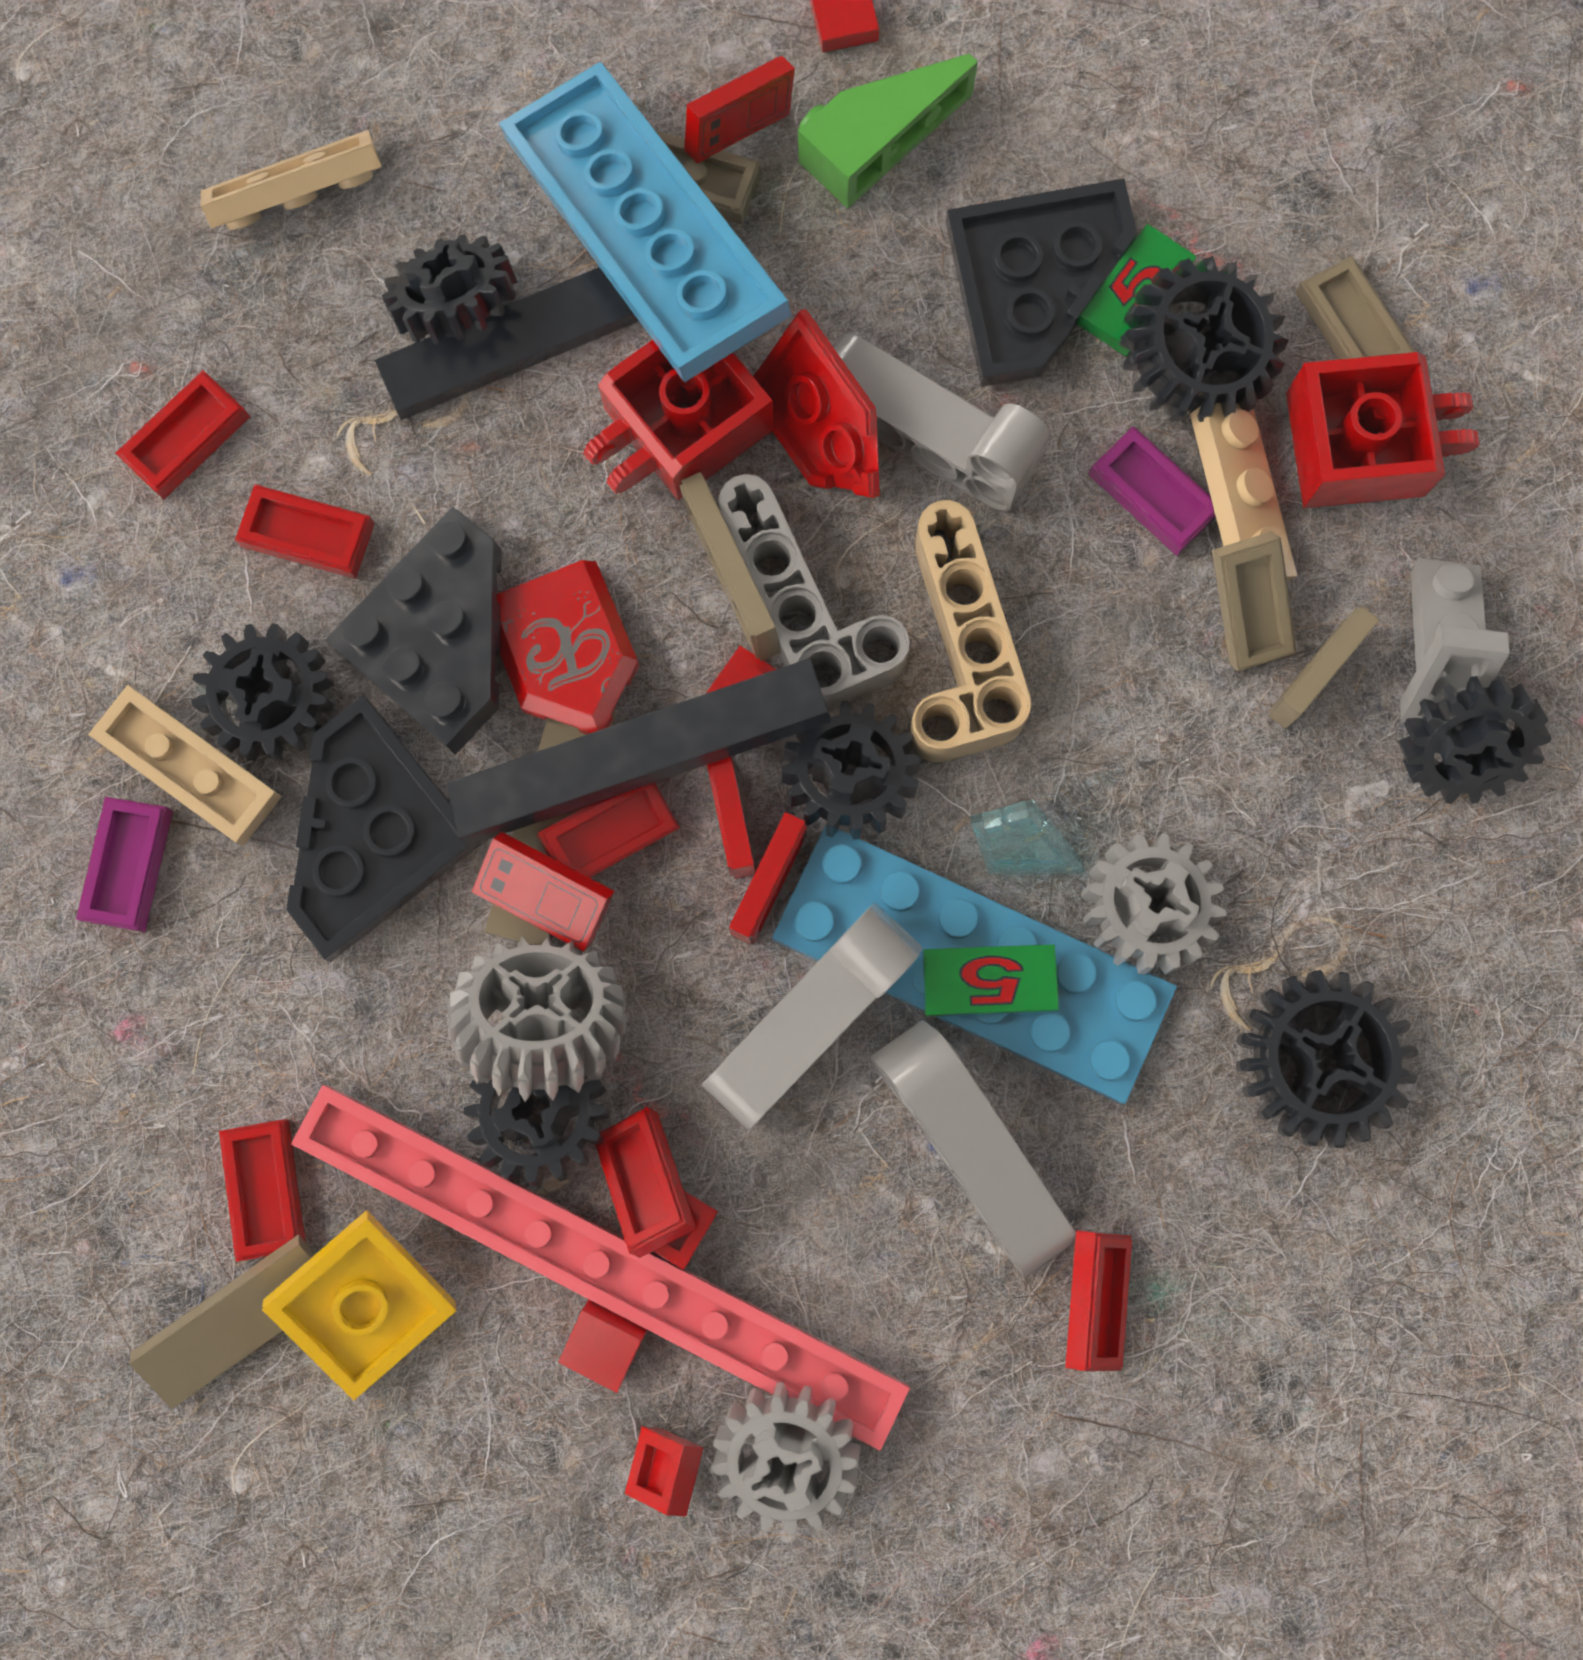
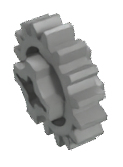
M1142 833L1136 834L1127 843V850L1118 842L1115 843L1105 853L1107 862L1098 860L1088 872L1098 883L1089 884L1081 893L1082 899L1095 903V908L1083 917V922L1087 925H1100L1103 932L1094 941L1097 948L1106 946L1109 943H1112L1117 948L1113 959L1114 964L1119 966L1131 956L1137 958L1136 967L1138 974L1145 975L1153 969L1156 961H1158L1164 975L1171 974L1180 967V959L1187 965H1190L1203 956L1200 946L1208 947L1217 941L1219 934L1209 924H1216L1226 916V910L1213 905L1211 899L1221 893L1224 887L1221 883L1206 882L1204 875L1210 870L1212 863L1206 860L1194 865L1189 860L1193 845L1187 842L1175 852L1170 850L1168 834L1162 833L1152 843L1151 847L1148 846ZM1137 866H1154L1159 869L1158 871L1145 873L1137 868ZM1149 895L1158 900L1155 906L1157 913L1148 908L1151 903ZM1115 906L1118 907L1120 918L1117 914ZM1158 934L1163 935L1169 940L1174 936L1179 939L1170 943H1152L1147 941L1150 936Z
M777 1382L773 1398L766 1399L757 1388L750 1390L746 1408L736 1403L730 1406L725 1420L726 1425L719 1426L713 1444L718 1450L711 1465L712 1473L725 1475L719 1489V1495L721 1498H731L738 1495L740 1502L736 1516L743 1519L753 1511L761 1514L760 1530L765 1532L771 1528L774 1519L784 1521L788 1535H796L798 1522L804 1518L807 1519L808 1523L815 1530L821 1529L823 1527L825 1508L836 1515H840L844 1511L846 1493H854L856 1488L858 1470L855 1468L858 1467L861 1450L860 1444L849 1442L851 1440L853 1423L851 1419L839 1420L837 1422L832 1420L836 1401L832 1398L824 1401L819 1407L812 1404V1387L805 1385L800 1391L798 1398L788 1396L784 1382ZM753 1434L755 1441L750 1456L744 1458L743 1443ZM829 1459L830 1471L819 1484L816 1479L817 1473L822 1470L823 1462Z

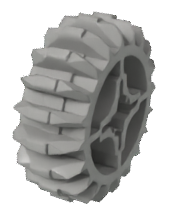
M549 935L542 945H529L522 936L517 948L509 950L497 943L492 953L493 959L475 955L471 971L459 972L458 981L455 984L456 991L450 992V999L447 1003L448 1018L450 1019L447 1021L448 1039L452 1041V1047L455 1048V1057L459 1061L460 1067H470L471 1075L474 1076L476 1084L492 1079L493 1088H495L498 1096L511 1087L519 1088V1094H521L525 1102L533 1090L545 1089L548 1096L554 1100L558 1092V1086L566 1084L579 1093L582 1084H584V1075L601 1079L602 1072L605 1069V1061H616V1055L620 1050V1041L623 1040V1034L626 1033L625 994L622 992V986L617 985V978L614 975L613 967H601V961L598 959L596 951L580 955V950L574 947L572 941L562 948L555 947ZM578 1006L587 1015L581 1024L572 1018V1011ZM495 1010H498L502 1013V1021L492 1027L487 1020Z

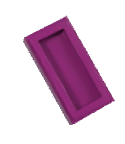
M1134 426L1091 466L1088 473L1097 484L1176 556L1216 518L1211 496Z
M105 796L75 920L145 933L173 810L165 806Z

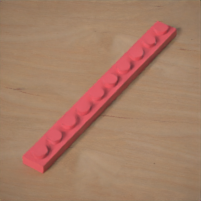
M322 1085L291 1145L772 1395L774 1394L777 1382H784L788 1396L798 1398L800 1391L805 1385L812 1387V1404L819 1407L824 1401L832 1398L836 1401L832 1420L837 1422L839 1420L851 1419L853 1423L851 1436L881 1451L910 1390L908 1384L707 1280L679 1268L652 1252L641 1258L630 1254L623 1237L515 1181L507 1180L490 1168L331 1086Z

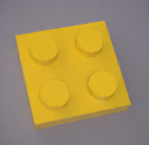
M368 1210L264 1298L262 1311L353 1401L457 1311L455 1300Z

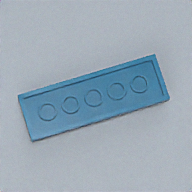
M601 61L499 123L506 141L684 383L792 316L787 298Z
M827 824L825 825L772 936V941L818 962L858 918L876 902L923 947L918 958L885 994L925 1012L923 949L1055 944L1058 1011L934 1017L1120 1105L1126 1104L1177 988L1176 985L1150 973L1145 975L1138 974L1137 967L1126 962L1118 966L1113 963L1114 957L861 839L853 840L850 834L838 829L833 837H829L826 833Z

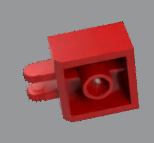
M652 339L608 371L598 384L604 409L614 422L603 429L599 435H595L586 444L583 454L591 464L598 465L632 443L637 452L613 469L606 483L614 493L621 494L629 488L631 489L633 485L638 484L652 472H655L678 501L683 497L680 485H682L681 480L699 472L707 480L774 430L773 400L734 353H731L684 383ZM685 404L687 408H679L678 406Z
M1419 352L1306 362L1286 392L1303 509L1425 497L1445 476L1443 457L1470 453V451L1479 448L1480 445L1478 431L1476 432V430L1438 431L1437 421L1456 419L1473 411L1472 395L1466 392L1432 394L1427 359L1425 355Z

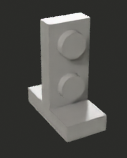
M1426 558L1417 559L1410 573L1416 672L1400 700L1401 721L1405 722L1407 718H1423L1424 712L1419 703L1423 699L1432 700L1436 703L1443 700L1442 686L1450 684L1457 692L1466 690L1470 677L1477 676L1482 687L1488 688L1509 656L1508 633L1486 630L1481 565Z

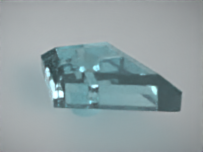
M1033 799L970 816L971 825L988 874H1082L1085 871L1082 859Z

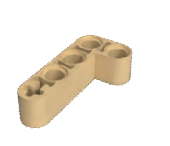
M951 500L937 501L929 505L921 514L915 540V551L957 687L922 699L915 708L909 731L913 736L912 747L915 753L924 760L934 763L946 762L1013 741L1022 731L1031 709L1028 687L974 519L969 510L958 502ZM936 530H943L947 538H955L952 549L953 561L947 564L948 551L945 541L941 536H934ZM964 584L975 590L978 600L970 605L957 604L949 598L946 591L954 585ZM977 641L988 643L996 652L997 659L988 664L976 663L967 656L965 647ZM992 699L1004 700L1014 709L1015 719L1009 723L1002 724L993 722L986 716L983 705ZM932 716L945 717L952 722L956 734L946 741H936L925 734L922 723Z

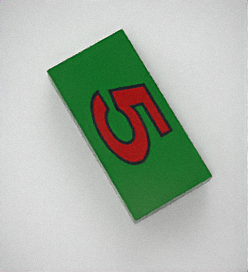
M1147 223L1084 310L1077 325L1127 357L1131 350L1120 346L1119 343L1121 336L1128 329H1131L1123 320L1127 310L1132 305H1136L1134 302L1135 294L1144 284H1151V279L1161 269L1168 267L1172 270L1179 261L1188 258L1194 263L1197 256Z
M1055 944L923 949L925 1017L1056 1012L1059 1010Z

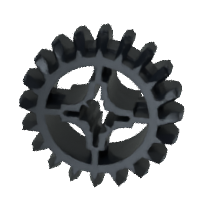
M1213 256L1202 259L1197 266L1188 258L1179 261L1172 270L1167 267L1158 271L1151 279L1152 283L1144 284L1135 294L1134 302L1136 305H1132L1127 310L1123 320L1131 329H1128L1121 336L1119 343L1120 346L1134 353L1124 360L1122 369L1139 371L1141 377L1134 383L1133 392H1142L1146 388L1152 391L1155 396L1151 399L1150 410H1158L1167 403L1171 406L1170 421L1180 422L1188 413L1190 415V413L1200 407L1197 415L1198 421L1204 422V418L1212 417L1214 414L1216 403H1221L1223 415L1226 417L1236 412V403L1239 404L1242 410L1250 412L1256 407L1257 399L1262 400L1270 394L1274 386L1271 379L1278 376L1285 365L1277 355L1286 349L1289 340L1274 333L1275 330L1283 325V320L1286 316L1270 314L1267 309L1273 302L1275 293H1264L1260 297L1253 289L1257 284L1258 274L1249 275L1242 281L1237 278V261L1227 263L1218 271ZM1182 302L1205 304L1204 309L1198 315L1186 311L1178 315L1168 311L1169 306ZM1228 369L1238 373L1235 381L1228 384L1211 385L1201 382L1203 376L1210 370L1223 373Z
M1314 970L1307 974L1305 986L1296 976L1282 980L1284 996L1273 989L1263 992L1260 997L1269 1014L1258 1009H1252L1246 1013L1245 1019L1247 1022L1259 1030L1258 1034L1243 1033L1238 1035L1236 1043L1242 1048L1252 1049L1253 1058L1237 1061L1236 1070L1243 1073L1255 1071L1257 1082L1247 1084L1242 1091L1247 1098L1264 1094L1268 1099L1257 1111V1115L1261 1120H1269L1280 1112L1283 1113L1277 1130L1281 1136L1291 1137L1301 1126L1303 1145L1309 1147L1318 1146L1323 1135H1325L1330 1148H1344L1348 1139V1133L1356 1142L1363 1143L1371 1140L1370 1123L1379 1129H1388L1392 1126V1117L1385 1105L1396 1109H1403L1410 1103L1405 1094L1396 1089L1397 1084H1414L1419 1078L1413 1071L1401 1068L1402 1059L1416 1057L1419 1051L1416 1046H1400L1397 1035L1404 1034L1410 1030L1411 1024L1407 1020L1393 1023L1388 1021L1386 1017L1394 1010L1396 1001H1393L1391 998H1385L1371 1004L1375 988L1371 982L1359 983L1351 992L1349 973L1339 972L1334 974L1328 984L1323 971ZM1308 1006H1323L1340 1012L1336 1020L1327 1023L1320 1034L1313 1033L1307 1029L1297 1030L1288 1025L1289 1021L1299 1011ZM1361 1031L1364 1033L1370 1046L1372 1067L1361 1060L1357 1052V1040ZM1279 1044H1281L1280 1050L1287 1053L1296 1065L1297 1074L1291 1086L1295 1091L1294 1094L1284 1081L1280 1070L1278 1058ZM1330 1046L1335 1054L1329 1058H1336L1337 1064L1335 1068L1337 1069L1321 1071L1317 1064L1323 1060H1316V1049ZM1334 1083L1344 1088L1354 1087L1363 1092L1353 1105L1335 1114H1328L1311 1108L1316 1098L1325 1096Z

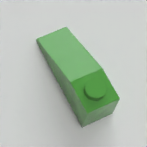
M969 53L841 91L825 106L819 104L813 107L801 121L798 129V162L848 209L973 95L978 61Z

